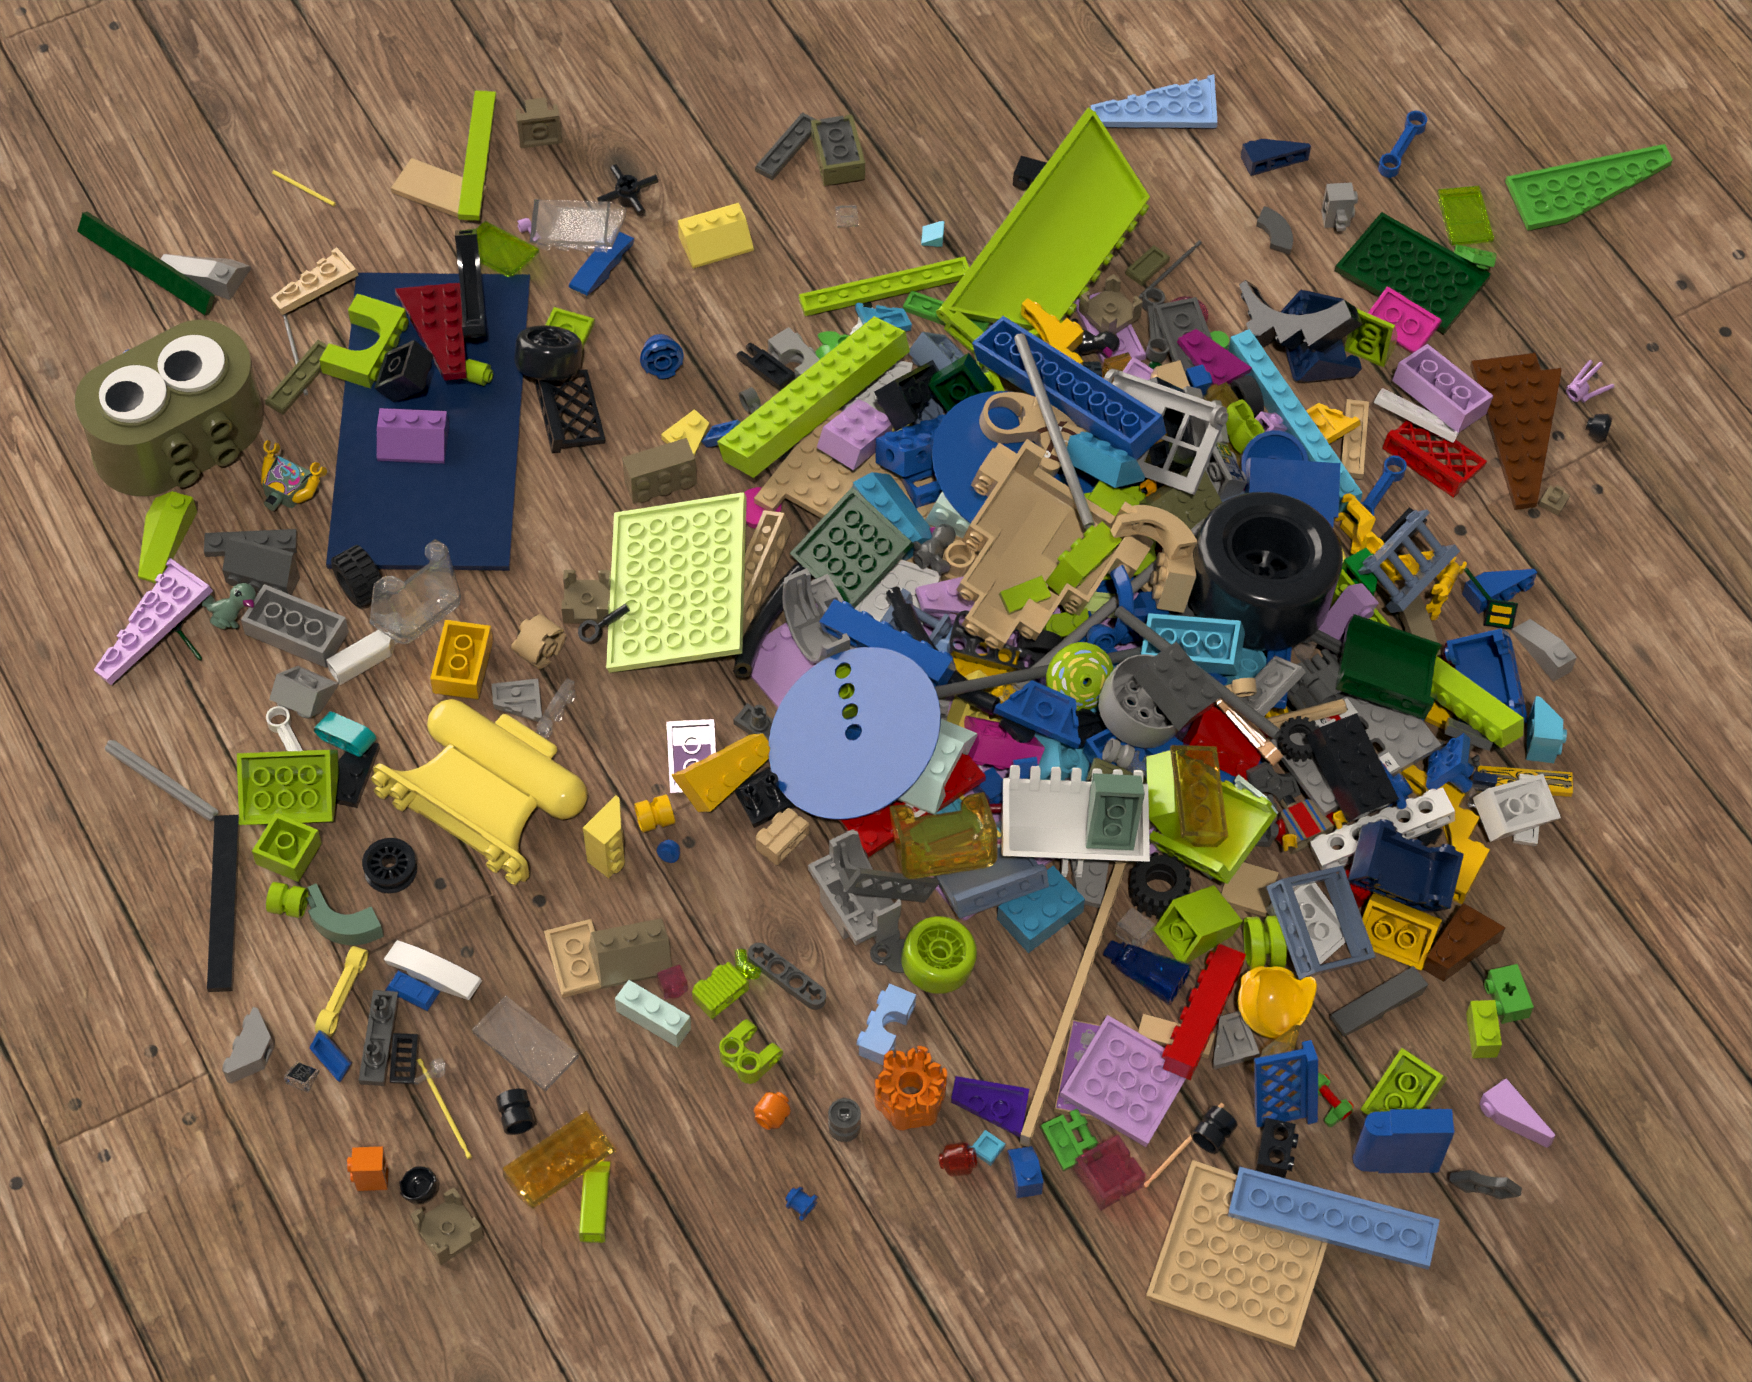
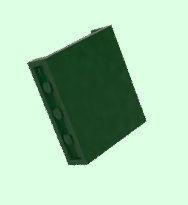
M1353 614L1345 629L1336 689L1425 720L1434 705V698L1430 697L1436 655L1442 644Z

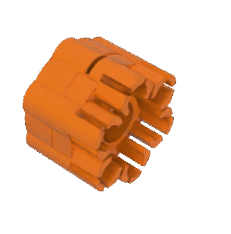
M917 1046V1054H915L916 1050L914 1047L907 1052V1057H905V1053L902 1051H896V1058H893V1050L887 1052L884 1056L883 1071L878 1075V1079H875V1107L882 1112L885 1118L897 1130L933 1125L937 1121L942 1102L946 1097L947 1070L944 1067L941 1072L940 1064L936 1062L931 1063V1055L928 1053V1049L923 1046ZM907 1087H914L919 1092L916 1094H906L902 1090Z

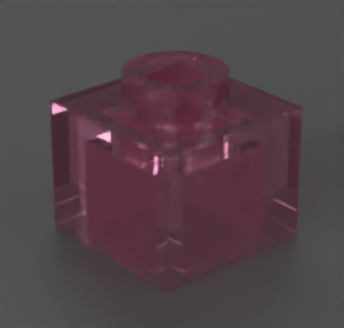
M680 964L657 972L658 985L665 1000L678 998L685 992H688L687 980Z

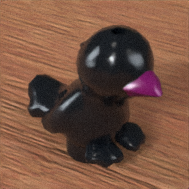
M1076 318L1070 320L1079 324V320ZM1082 329L1084 331L1083 341L1073 352L1082 358V354L1099 351L1110 358L1119 349L1120 341L1118 336L1110 331H1099V334L1095 336L1089 331Z

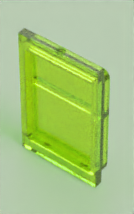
M1480 185L1438 189V202L1451 245L1494 242Z
M484 221L476 228L480 263L505 276H513L539 253V248L487 221Z

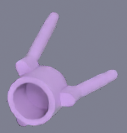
M1589 360L1572 383L1566 387V393L1572 401L1578 402L1581 400L1585 403L1589 398L1614 388V384H1610L1588 393L1590 387L1587 381L1603 365L1602 362H1599L1581 379L1593 363L1592 360Z

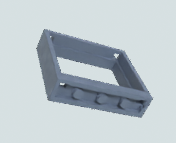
M1343 865L1284 878L1266 886L1299 980L1359 965L1376 957ZM1324 881L1351 954V958L1323 965L1319 963L1293 890L1295 887Z

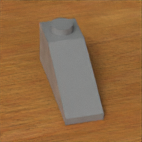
M1531 619L1511 630L1553 682L1572 672L1577 657L1563 640Z

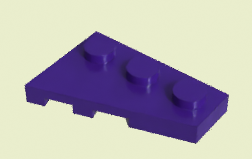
M956 1076L951 1103L1020 1137L1024 1125L1029 1089Z

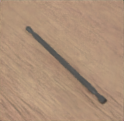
M1199 240L1148 288H1154L1187 258L1197 246H1200L1202 242ZM1145 290L1140 294L1139 299L1143 298Z

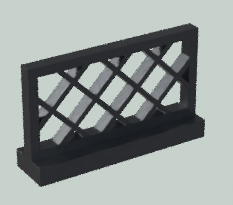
M587 369L579 370L572 378L561 380L563 385L560 388L551 384V381L534 380L551 453H560L561 448L605 444L606 439ZM583 377L584 383L582 386H579L572 380ZM570 386L576 392L571 396L563 390ZM580 393L589 398L586 404L576 399ZM559 395L568 400L564 406L555 401ZM572 403L581 408L577 414L568 409ZM584 411L593 415L591 421L581 417ZM565 413L573 419L566 423L560 419V416ZM578 421L586 427L579 431L572 425ZM592 429L598 433L599 437H590L585 433ZM570 431L577 435V437L565 440L564 434Z

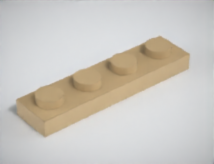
M1347 399L1345 416L1352 419L1354 416L1359 418L1361 425L1343 436L1341 462L1352 478L1363 479L1369 402Z

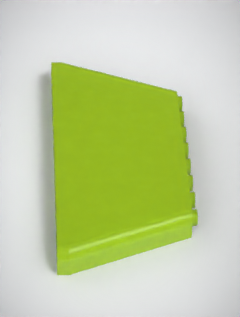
M1089 107L1086 109L942 306L949 309L953 314L959 310L967 318L995 323L1002 316H1005L1027 330L1035 329L1021 315L1022 303L1027 298L1032 302L1039 303L1045 312L1057 317L1060 323L1063 322L1067 314L1071 316L1078 306L1075 303L1081 298L1082 294L1090 290L1088 288L1091 282L1095 283L1102 273L1100 271L1102 266L1109 265L1114 257L1113 251L1116 248L1119 250L1126 240L1124 238L1126 233L1133 232L1138 224L1137 218L1140 215L1143 217L1150 207L1147 204L1150 198L1149 194L1095 111Z

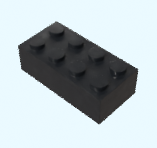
M1357 713L1319 727L1306 736L1347 823L1384 809L1399 799Z

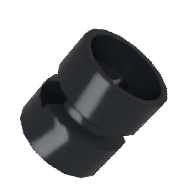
M525 1089L507 1090L496 1097L498 1111L502 1114L501 1122L505 1134L518 1135L534 1128L536 1123L532 1109L529 1108L530 1101Z
M1212 1106L1204 1115V1122H1199L1192 1131L1191 1137L1203 1150L1211 1154H1217L1225 1144V1138L1231 1136L1238 1124L1229 1112L1218 1106Z

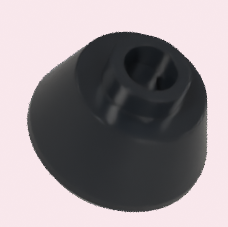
M1608 413L1595 414L1594 418L1589 417L1585 429L1589 431L1588 435L1598 443L1604 442L1612 423V417Z

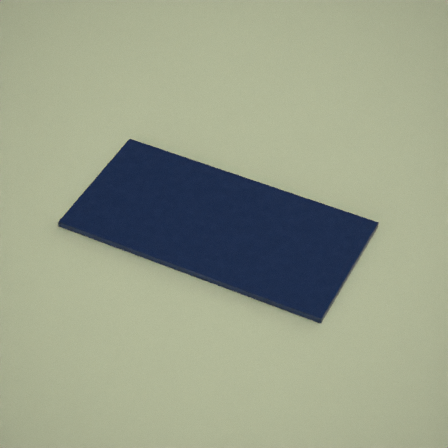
M357 272L354 298L357 294H361L403 308L400 299L398 300L396 297V288L460 283L459 274ZM482 274L486 336L464 338L466 360L472 359L490 364L491 370H493L492 380L490 383L487 382L485 386L463 379L444 380L435 365L434 359H432V367L426 378L425 388L421 392H417L395 403L374 389L376 381H374L371 388H367L345 380L326 559L327 569H332V557L354 545H359L368 553L377 569L510 571L524 374L516 368L514 355L516 338L522 330L527 328L530 274ZM406 312L407 319L409 320L408 327L405 331H402L396 348L413 340L426 348L425 343L420 339ZM351 323L348 349L354 351L368 349L378 341L380 335L373 330ZM379 408L447 411L449 433L445 463L377 461Z

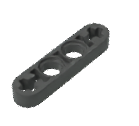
M754 943L748 949V960L753 967L808 1008L818 1010L824 1007L826 991L822 986L766 944ZM755 952L758 954L763 952V958L760 956L755 958ZM780 964L785 970L780 974H775L771 971V967ZM794 978H799L803 981V985L800 988H793L789 984L790 981ZM811 994H812L813 996H816L817 994H819V995H820V1000L814 999V1000L812 1001V1000H811Z

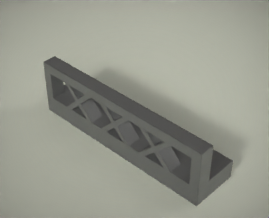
M843 868L839 873L846 893L892 899L900 898V900L924 903L939 885L937 878L858 868L857 870Z

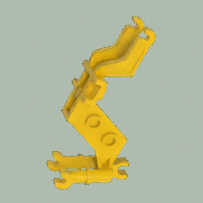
M1345 494L1342 502H1348L1347 510L1359 523L1357 525L1345 512H1340L1335 521L1342 520L1340 528L1352 539L1350 553L1355 554L1367 548L1371 554H1375L1384 545V542L1372 532L1376 518L1353 494ZM1434 551L1421 552L1427 560L1434 556ZM1411 554L1398 556L1412 575H1416L1420 571V565ZM1454 557L1449 562V565L1436 576L1439 584L1434 585L1431 591L1434 594V598L1425 607L1428 613H1432L1430 620L1438 619L1441 613V606L1444 601H1447V596L1458 576L1463 574L1467 562L1464 561L1462 566H1459L1455 562L1456 557ZM1388 558L1380 564V567L1393 584L1395 580L1404 579Z

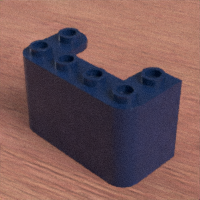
M1380 819L1378 822H1368V824L1362 826L1348 878L1350 884L1422 912H1436L1451 908L1464 856L1463 853L1456 851V847L1448 844L1429 848L1424 846L1420 840L1406 839L1402 837V833L1397 832L1398 829L1393 826L1394 823L1390 820Z

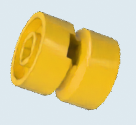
M667 794L653 798L652 802L644 800L634 803L636 817L642 833L655 830L657 825L666 827L675 824L673 810Z

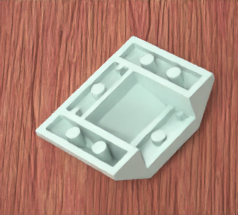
M941 719L938 742L929 764L914 785L897 800L936 815L946 796L944 786L961 754L968 755L978 734Z

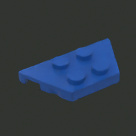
M1033 680L1024 685L1022 690L1011 694L1009 699L1002 704L998 703L993 713L1078 749L1081 740L1078 737L1077 729L1079 724L1078 717L1076 716V699Z

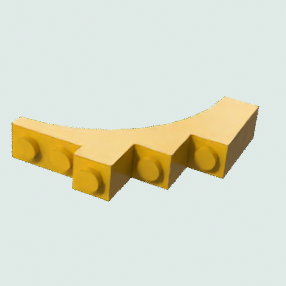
M1027 298L1022 303L1021 315L1035 328L1044 342L1083 365L1082 358L1073 352L1083 341L1084 331L1081 326L1076 322L1070 321L1068 318L1060 323L1057 317L1045 312L1039 303L1032 302Z
M1415 765L1400 772L1417 796H1423L1429 790L1426 787L1427 773L1419 770ZM1447 782L1440 788L1443 787L1455 810V821L1442 826L1447 844L1456 847V851L1464 854L1453 896V901L1462 905L1486 862L1490 849L1480 842L1470 840L1480 817L1471 810L1460 807L1467 792L1462 793L1451 782Z

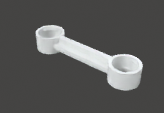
M282 706L271 708L266 714L269 729L278 733L287 751H303L290 727L291 718L289 711ZM276 715H284L287 717L285 722H283L282 724H273L270 722L271 719Z

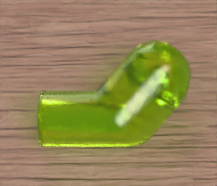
M745 949L735 950V968L746 979H758L761 975V970L747 961V951Z

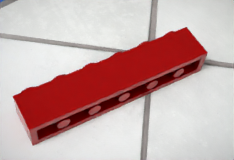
M1220 943L1215 952L1210 951L1206 964L1209 966L1207 970H1201L1197 983L1200 985L1198 989H1192L1188 1000L1191 1004L1189 1008L1185 1006L1179 1019L1182 1021L1181 1026H1175L1171 1035L1173 1043L1172 1045L1167 1044L1162 1054V1058L1165 1059L1164 1070L1188 1080L1192 1079L1240 975L1246 954Z

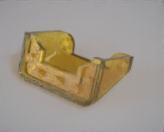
M985 792L966 796L961 802V811L914 817L913 809L908 805L889 806L902 873L906 878L916 879L987 868L997 861V827Z

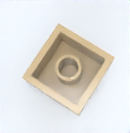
M1163 549L1162 553L1159 552L1157 555L1156 571H1152L1150 577V584L1153 585L1152 598L1156 601L1157 609L1184 613L1196 579L1193 554L1191 553L1190 557L1170 560Z

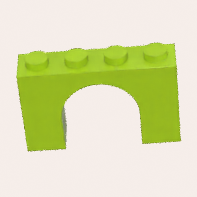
M357 294L348 309L350 323L375 331L380 335L378 341L372 347L360 351L349 350L329 343L319 361L322 373L371 388L374 381H377L385 353L391 351L393 347H397L399 337L402 331L407 329L409 320L407 319L405 308Z

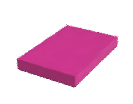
M1388 286L1368 312V314L1394 324L1398 335L1396 344L1411 354L1425 346L1442 323L1440 318Z

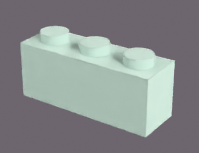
M630 980L627 981L615 997L616 1011L677 1048L691 1030V1019L688 1014Z

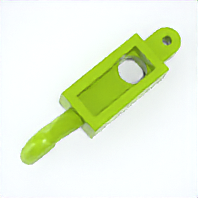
M941 306L936 311V314L946 323L944 330L975 355L972 342L983 334L984 331L959 310L953 314L949 309Z

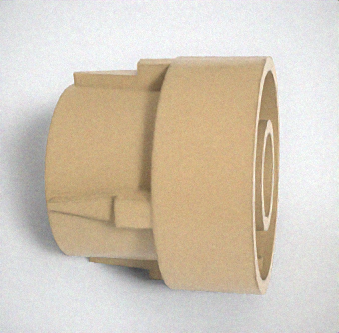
M954 541L950 544L942 559L950 563L951 568L950 571L943 573L941 580L946 581L964 577L977 558L976 551L967 548L964 542Z

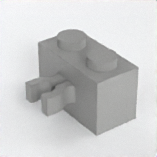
M1352 183L1326 184L1321 209L1324 228L1336 227L1337 231H1345L1346 227L1350 226L1351 218L1355 217L1354 204L1358 202L1357 191L1353 190Z

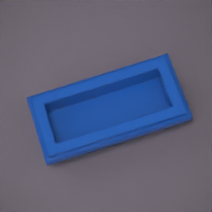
M400 970L396 972L385 989L386 991L398 992L399 998L425 1011L429 1010L440 993L439 990Z
M319 1030L309 1049L336 1080L341 1082L351 1062L327 1034Z

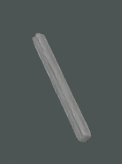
M115 740L107 742L105 746L106 752L206 820L214 821V816H218L219 812L216 808Z

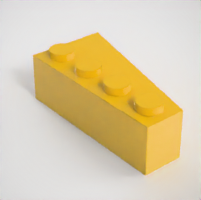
M763 733L750 734L724 749L707 756V758L675 772L671 776L697 812H711L769 759V741Z

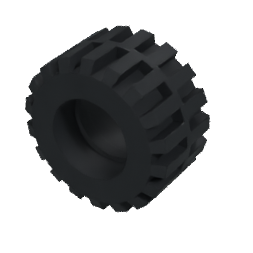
M354 545L332 557L331 564L334 575L347 598L356 607L362 608L385 595L383 579L375 563L362 547Z
M1155 852L1150 857V862L1137 861L1136 866L1133 867L1129 883L1131 903L1134 907L1138 906L1137 911L1141 914L1146 912V916L1150 918L1152 915H1155L1156 919H1161L1174 899L1185 896L1190 891L1191 878L1189 877V869H1185L1186 864L1183 861L1178 862V857L1174 855L1172 858L1168 857L1169 853L1163 852V855H1159L1158 852ZM1152 880H1163L1169 883L1172 889L1158 892L1150 888L1147 883Z

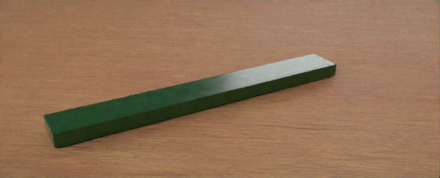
M88 211L82 212L77 232L203 315L210 314L215 298L213 293Z

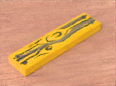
M1479 766L1476 769V772L1498 776L1496 786L1518 781L1520 774L1534 776L1543 774L1552 796L1572 797L1573 794L1572 772Z

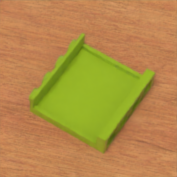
M1197 770L1195 774L1201 781L1194 789L1196 795L1194 812L1197 817L1195 834L1172 840L1163 834L1152 831L1149 835V840L1158 851L1169 853L1168 856L1170 857L1174 855L1178 857L1179 861H1183L1185 864L1228 884L1277 814L1271 807L1272 803L1265 797L1260 796V798H1257L1245 788L1240 790L1227 780L1224 782L1220 781L1210 772L1205 774Z

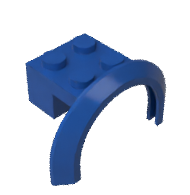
M1124 565L1111 571L1110 576L1117 590L1119 607L1123 606L1145 624H1147L1148 613L1170 614L1168 610L1157 609L1156 601L1152 598L1153 591L1140 592L1134 600L1132 584ZM1119 618L1117 619L1114 627L1117 633L1115 645L1134 641L1143 642L1144 638Z

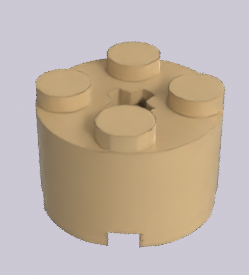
M538 614L531 620L525 619L519 627L521 632L513 642L511 649L538 669H542L552 662L549 660L552 654L558 655L564 645L566 634L563 633L564 630L545 616Z

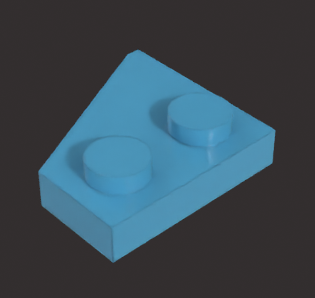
M856 303L855 310L863 325L875 316L904 331L911 330L912 324L903 308H887L876 305V309L863 307V303Z

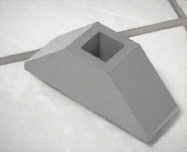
M253 1007L250 1015L247 1014L242 1024L243 1030L240 1036H236L233 1042L232 1054L223 1063L222 1071L226 1081L229 1083H234L265 1069L274 1049L271 1036L258 1008Z

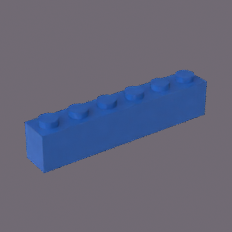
M834 599L819 621L823 632L839 640L842 639L843 634L847 633L850 638V645L855 648H885L907 656L924 670L934 687L946 685L956 670L953 657L948 652L943 650L939 652L933 649L932 645L923 640L919 642L913 639V636L908 632H899L888 622H879L868 612L855 610L846 601L841 603Z

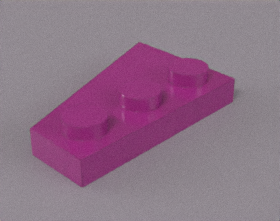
M1194 329L1178 338V345L1195 366L1203 364L1206 372L1211 374V387L1214 391L1223 388L1235 379L1251 373L1252 367L1198 329Z

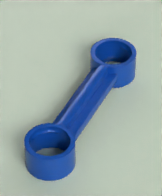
M1411 111L1407 114L1405 130L1392 151L1382 155L1380 158L1378 171L1382 176L1392 178L1398 175L1402 156L1415 135L1422 134L1425 131L1427 116L1423 112ZM1416 120L1422 124L1414 125L1410 121ZM1385 163H1392V164H1394L1396 167H1394V168H1388V167H1386L1384 164H1385Z
M1390 456L1385 460L1382 476L1364 502H1360L1373 516L1374 509L1392 483L1402 480L1405 475L1407 464L1399 456ZM1390 465H1396L1400 467L1402 471L1392 472L1387 467ZM1351 514L1350 518L1358 525V520Z

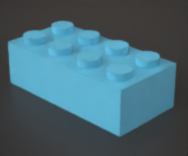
M1148 613L1146 625L1171 645L1177 642L1191 660L1207 673L1238 675L1245 636L1241 621ZM1146 639L1143 640L1141 654L1156 656L1161 652Z

